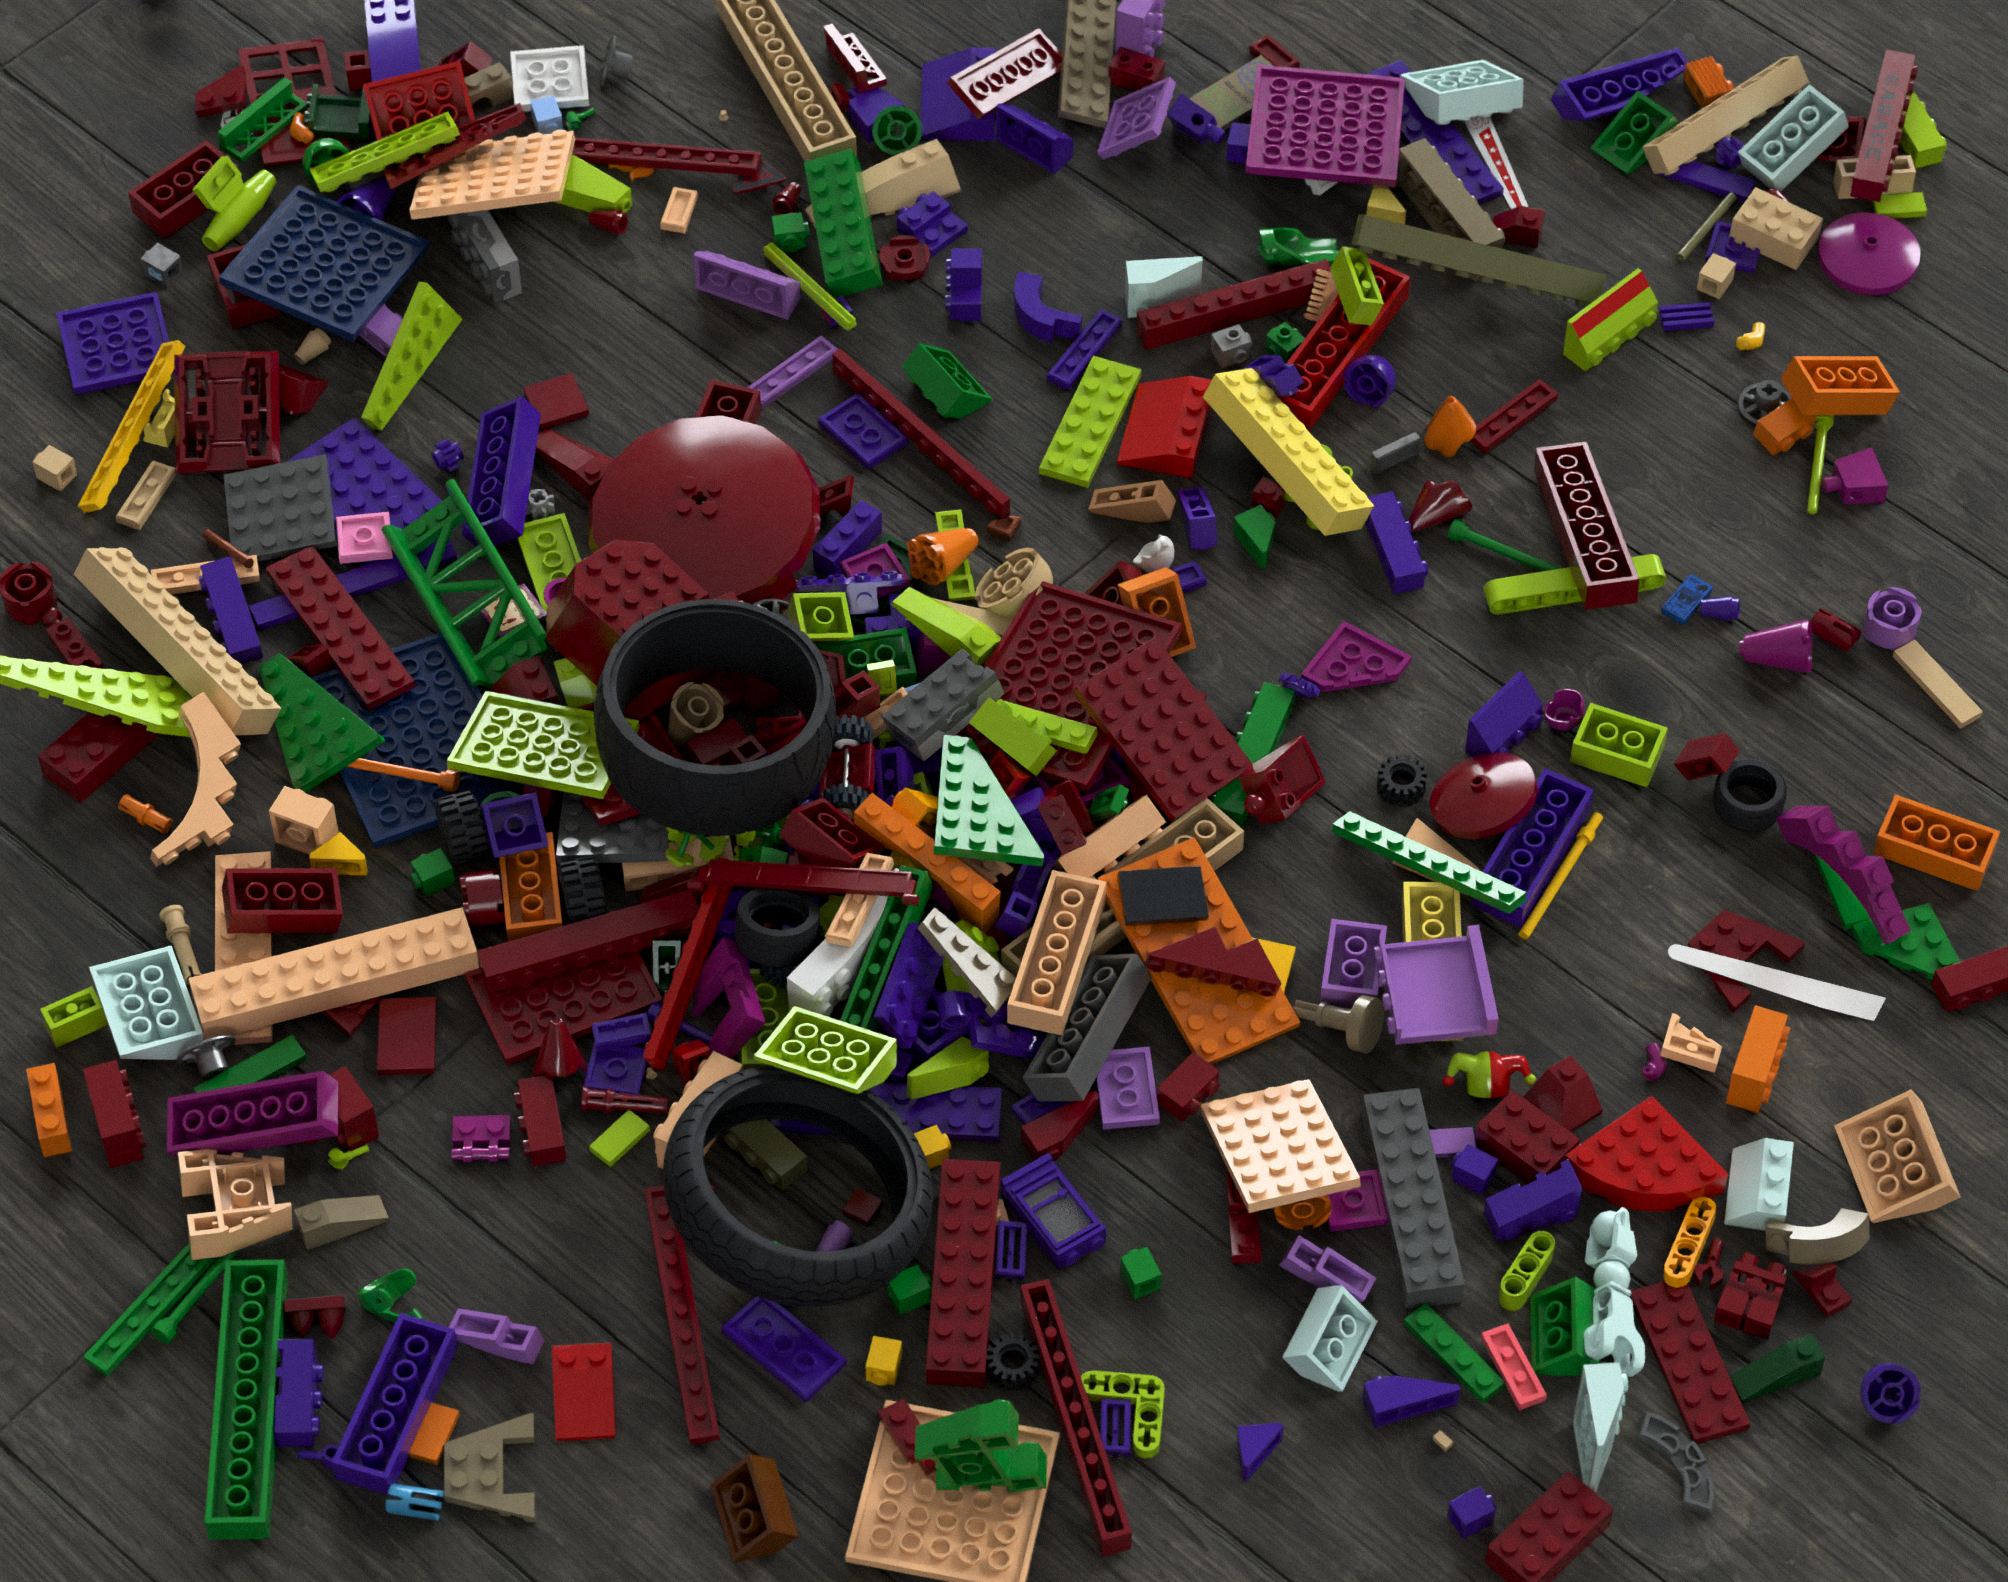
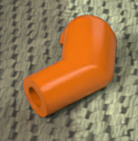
M296 113L290 126V135L299 142L303 141V143L309 144L314 137L313 132L304 126L305 115Z

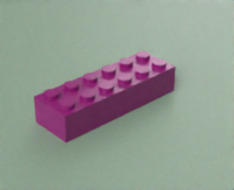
M323 1071L168 1098L167 1153L177 1159L178 1152L211 1149L217 1150V1154L228 1155L232 1154V1152L240 1153L338 1136V1081Z

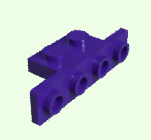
M885 571L880 576H871L870 573H857L855 577L844 578V575L834 574L829 575L828 579L817 580L816 576L802 577L801 581H796L797 592L822 590L824 593L845 592L850 615L878 613L877 587L903 585L902 574H897L896 571Z

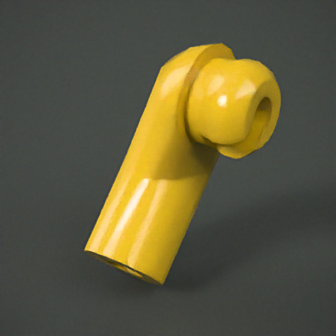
M1756 322L1753 324L1751 333L1738 337L1736 340L1738 349L1752 350L1761 347L1764 339L1765 325L1761 322Z

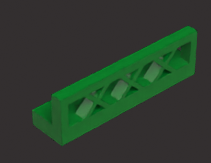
M284 77L218 131L219 149L242 163L289 125L296 113L306 111L308 109L307 102L293 94L292 81ZM289 102L297 106L292 110H283V107ZM281 117L278 123H266L269 118ZM254 131H264L261 137H250V134ZM236 145H248L241 153L234 149Z

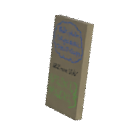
M1260 55L1191 97L1190 100L1211 113L1217 121V127L1225 131L1231 127L1232 122L1238 123L1252 114L1257 65H1273Z

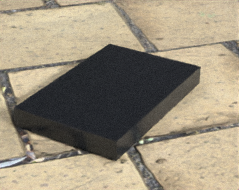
M1201 866L1118 871L1117 878L1125 926L1208 920L1209 913Z

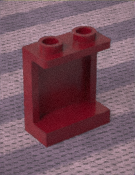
M1072 779L1047 789L1037 806L1062 855L1086 845L1087 840L1084 834L1096 828Z

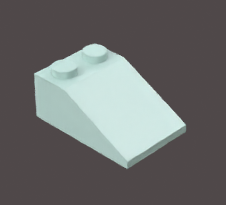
M1202 256L1126 261L1125 299L1128 318L1137 317L1138 311L1201 294Z

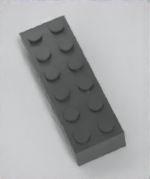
M1137 954L1093 955L1083 971L1063 1035L1047 1034L1023 1076V1080L1038 1102L1084 1100L1151 980L1150 973Z

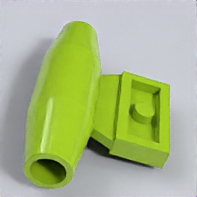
M221 156L192 189L207 209L209 208L217 212L202 237V242L208 249L215 252L239 235L261 210L276 185V179L270 172L261 170L243 184L242 174L228 156Z

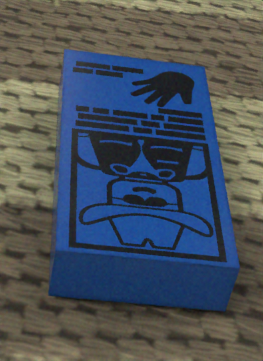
M1690 574L1663 605L1661 613L1684 626L1701 606V600H1706L1712 593L1713 586Z

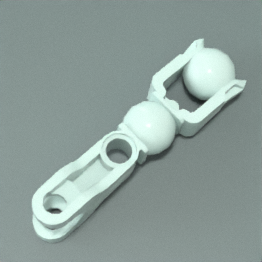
M1622 1207L1618 1212L1606 1211L1600 1213L1593 1220V1224L1590 1227L1585 1262L1587 1265L1595 1268L1593 1280L1596 1289L1594 1290L1595 1296L1593 1299V1325L1584 1332V1346L1586 1354L1597 1361L1611 1353L1615 1363H1620L1621 1373H1626L1628 1377H1632L1644 1367L1645 1345L1641 1335L1634 1326L1633 1303L1629 1297L1631 1291L1628 1290L1631 1278L1627 1268L1636 1260L1637 1250L1634 1232L1630 1230L1629 1212Z

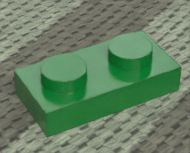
M1120 784L1096 793L1088 810L1094 823L1120 814L1127 805L1126 796L1129 789Z

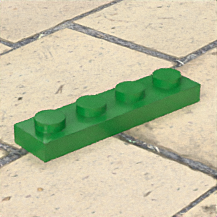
M1427 1303L1404 1319L1403 1325L1482 1404L1505 1388V1381Z

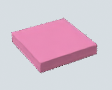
M389 512L336 517L340 564L393 558L392 548L381 531L383 526L390 525Z

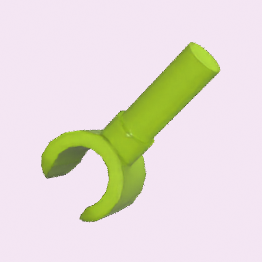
M365 1145L343 1153L339 1148H334L328 1153V1156L331 1158L328 1162L334 1168L341 1170L346 1167L349 1160L369 1152V1148Z

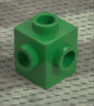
M1284 322L1267 333L1265 351L1268 355H1280L1286 364L1305 337L1296 328H1292Z

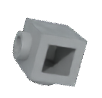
M1239 324L1211 335V352L1221 368L1241 363L1250 358L1252 340L1247 332L1245 333Z

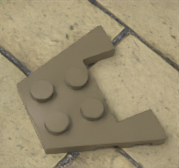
M529 1413L446 1442L444 1445L445 1502L478 1510L483 1508L499 1512V1515L510 1517L513 1515L524 1518V1521L535 1522L534 1493L504 1494V1444L535 1442L534 1413Z

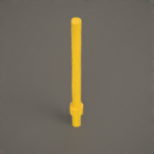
M1594 812L1586 826H1582L1576 835L1577 840L1521 928L1519 932L1521 938L1528 939L1584 848L1586 845H1590L1595 838V831L1603 820V816L1600 813Z

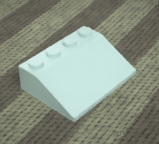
M1485 60L1400 74V78H1405L1404 86L1424 115L1434 120L1436 124H1449L1451 120L1456 119L1467 121L1473 116L1489 117L1495 112L1511 113L1513 109L1523 108V79Z
M172 945L89 967L120 1059L176 1060L178 1055L185 1049L204 1040L203 1031ZM204 1045L201 1046V1047H198V1048L201 1049V1050H203V1049H204Z
M1619 1362L1583 1366L1575 1408L1573 1427L1583 1483L1595 1493L1613 1447L1614 1437L1619 1435L1618 1421L1622 1420L1621 1406H1625L1624 1392L1628 1391L1626 1373L1621 1374Z

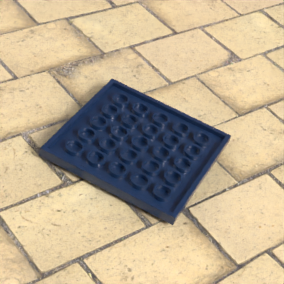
M297 185L219 276V284L354 342L430 249V241Z

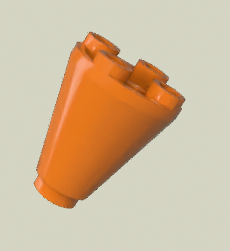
M960 528L921 534L908 541L907 548L911 564V575L915 579H921L929 585H939L946 581L978 546L979 539L977 534L970 528Z

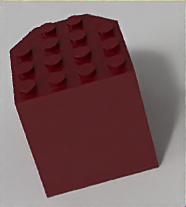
M615 539L573 567L547 606V637L545 639L598 686L599 677L611 650L632 625L639 620H643L645 616L655 611L658 612L667 606L686 601L709 599V593L655 544ZM715 670L683 672L662 679L636 696L624 712L632 719L641 721L671 701L674 693L680 686L688 682L696 684Z

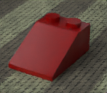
M612 1343L552 1346L556 1441L616 1438Z

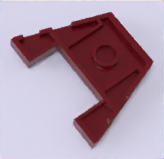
M1724 909L1688 942L1687 947L1749 962L1764 947H1767L1785 962L1789 963L1804 949L1805 942ZM1702 969L1705 975L1708 974L1712 979L1716 991L1719 995H1723L1728 1002V1008L1733 1013L1750 999L1751 991L1735 979Z

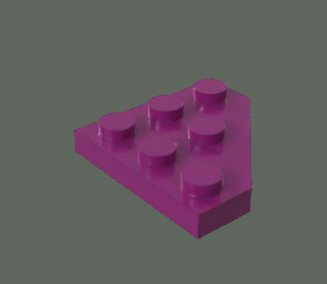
M1343 621L1301 673V678L1316 685L1322 692L1397 681L1411 664L1412 656Z

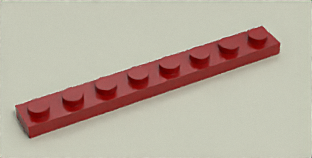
M718 858V860H729L727 858ZM708 884L707 890L701 897V906L698 914L692 921V929L688 940L683 945L681 959L673 971V980L670 988L664 995L661 1012L655 1019L650 1041L647 1042L644 1048L643 1058L653 1069L661 1071L665 1069L733 886Z

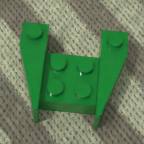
M995 1400L988 1404H980L916 1426L915 1460L932 1459L937 1465V1490L960 1491V1487L980 1486V1491H991V1486H1007V1492H1021L1044 1489L1047 1486V1455L1038 1442H1023L1018 1445L1019 1414L1010 1401Z

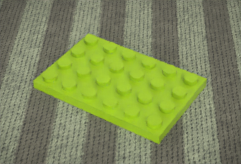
M485 691L447 759L448 769L599 799L604 798L611 784L596 745L593 711ZM625 718L630 727L637 733L639 730V720Z

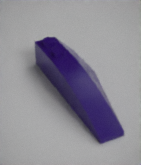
M1675 48L1559 81L1550 101L1563 119L1578 121L1593 119L1622 110L1637 91L1646 96L1682 74L1688 61L1680 49Z

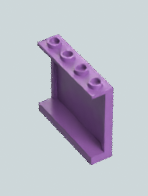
M1479 925L1468 926L1467 936L1385 944L1383 935H1379L1378 946L1373 947L1375 964L1380 963L1381 970H1378V982L1380 987L1385 988V993L1382 995L1384 1010H1389L1390 1017H1387L1388 1033L1394 1034L1396 1045L1497 1034L1499 1018Z

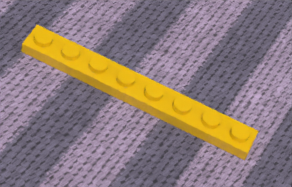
M179 340L161 344L78 504L82 511L101 510L107 504L108 496L112 488L117 484L123 467L128 463L133 447L139 442V436L144 426L149 422L154 407L159 403L164 387L171 380V374L174 370V355L182 354L186 347Z

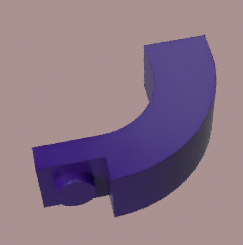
M1018 272L1014 283V311L1024 329L1035 337L1048 342H1053L1055 335L1076 339L1082 332V315L1056 311L1045 306L1040 300L1043 293V276Z

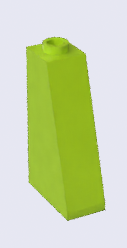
M572 154L562 200L552 202L587 212L592 210H620L626 213L632 206L631 188Z

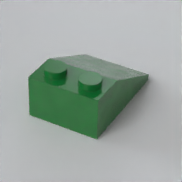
M1637 91L1590 149L1629 175L1647 161L1642 147L1679 123L1673 114Z

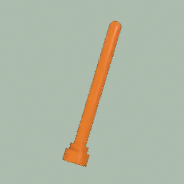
M362 758L346 766L435 783L443 788L444 791L453 793L457 792L460 784V772L449 769L446 772L436 773Z

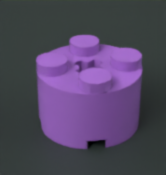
M1892 587L1888 591L1880 592L1881 590H1879L1870 597L1863 627L1864 636L1868 641L1895 651L1915 639L1922 610L1921 606L1919 607L1917 603V598L1912 593L1901 588Z

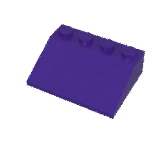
M969 48L923 64L921 140L994 141L995 111L978 119L948 86L947 82L952 76L995 53L996 48Z

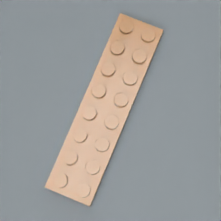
M271 851L215 855V971L272 957V933H227L222 895V884L226 868H272ZM273 1024L231 1035L236 1039L233 1045L273 1042Z

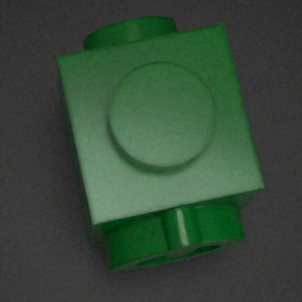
M802 212L772 216L774 243L779 249L787 253H793L800 248H806L805 237H810L808 222H803Z

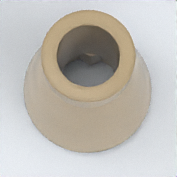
M316 328L314 331L310 330L299 349L294 353V357L300 364L305 365L328 350L331 340L319 328Z

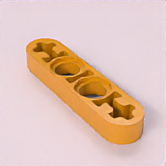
M1699 1197L1690 1203L1664 1266L1663 1278L1669 1286L1683 1287L1687 1285L1715 1220L1716 1204L1710 1198ZM1702 1210H1705L1702 1219L1698 1218V1212L1700 1213ZM1690 1228H1697L1702 1233L1699 1235H1691L1687 1232V1230ZM1685 1248L1691 1250L1693 1254L1684 1256L1678 1251ZM1678 1265L1682 1266L1681 1272L1676 1275Z

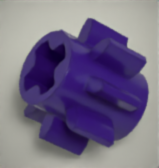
M1729 137L1724 138L1716 145L1715 150L1718 155L1715 157V160L1721 166L1735 168L1742 163L1738 151L1745 145L1739 139L1736 140L1735 137L1731 139Z
M444 439L434 444L437 450L431 454L439 470L445 468L446 472H451L461 467L458 461L464 459V455L456 441L450 443L449 439Z

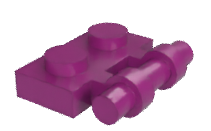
M453 1116V1147L463 1146V1148L452 1149V1160H463L464 1163H469L475 1159H489V1162H498L499 1159H510V1148H499V1146L511 1145V1116ZM473 1146H489V1148H473Z

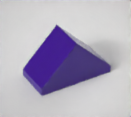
M1278 1422L1237 1426L1236 1442L1241 1474L1244 1480L1247 1481L1283 1440L1284 1425Z

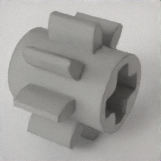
M545 489L531 490L528 496L526 515H530L534 521L549 517L550 513H555L554 496L547 495Z

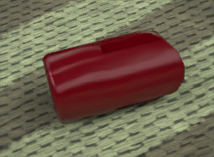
M1822 608L1814 614L1810 621L1813 634L1843 651H1848L1860 639L1862 634L1859 628Z

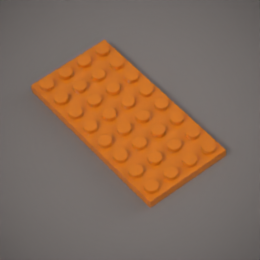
M1195 837L1097 878V880L1106 882V901L1143 964H1145L1149 952L1212 927L1217 929L1227 950L1253 940ZM1201 866L1209 913L1208 920L1125 926L1117 878L1118 871ZM1146 967L1151 975L1153 985L1189 1049L1211 1065L1298 1028L1301 1023L1281 987L1277 995L1264 997L1259 995L1258 992L1249 990L1237 991L1227 985H1211L1201 979L1192 977L1181 978L1175 973L1166 971L1154 972Z

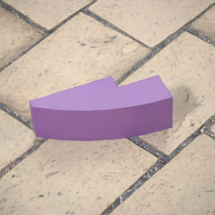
M1300 1235L1291 1243L1279 1266L1320 1288L1342 1285L1358 1302L1365 1300L1376 1280V1277L1331 1248L1327 1247L1323 1251Z
M458 1309L449 1325V1328L455 1329L456 1338L460 1342L500 1357L534 1364L545 1341L537 1327L511 1323L507 1316Z

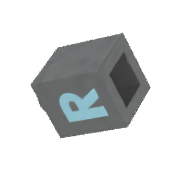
M158 243L146 251L141 258L144 275L166 288L184 273L181 256Z

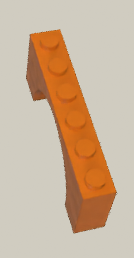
M871 793L854 811V823L884 846L883 849L896 851L909 858L925 870L941 886L954 904L959 921L964 920L972 926H976L983 933H986L994 925L999 916L1001 891L957 857L934 854L935 841L875 794Z

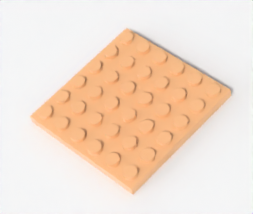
M557 130L552 134L545 135L533 133L522 138L509 136L499 141L487 139L455 156L453 160L431 168L419 176L410 207L411 219L562 200L575 143L574 131Z
M886 1400L884 1408L896 1401ZM908 1404L921 1425L954 1414V1412ZM880 1420L846 1553V1562L947 1582H1026L1060 1440V1432L1019 1425L1018 1445L1023 1442H1038L1047 1455V1486L1044 1489L1007 1492V1486H991V1491H980V1486L960 1487V1491L937 1490V1471L926 1476L918 1462L913 1465L910 1462L907 1463Z

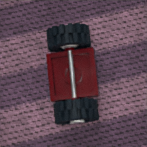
M842 715V719L836 716V731L831 755L820 778L819 799H826L854 822V811L869 796L868 794L874 793L876 748L872 745L873 728L870 727L871 724L869 722H865V719L862 717L857 720L855 715H852L851 718H847V715Z

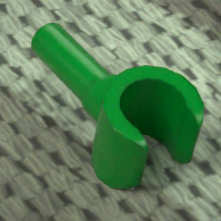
M591 108L579 114L573 111L567 113V122L565 124L568 130L577 131L582 125L581 120L595 114L596 110Z

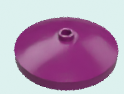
M1854 213L1835 220L1824 230L1819 242L1818 260L1827 277L1838 286L1858 294L1882 295L1903 288L1913 279L1919 266L1920 248L1912 232L1895 219L1875 213Z

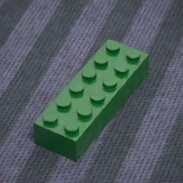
M852 148L804 162L825 282L834 298L841 295L844 297L883 285L861 167Z

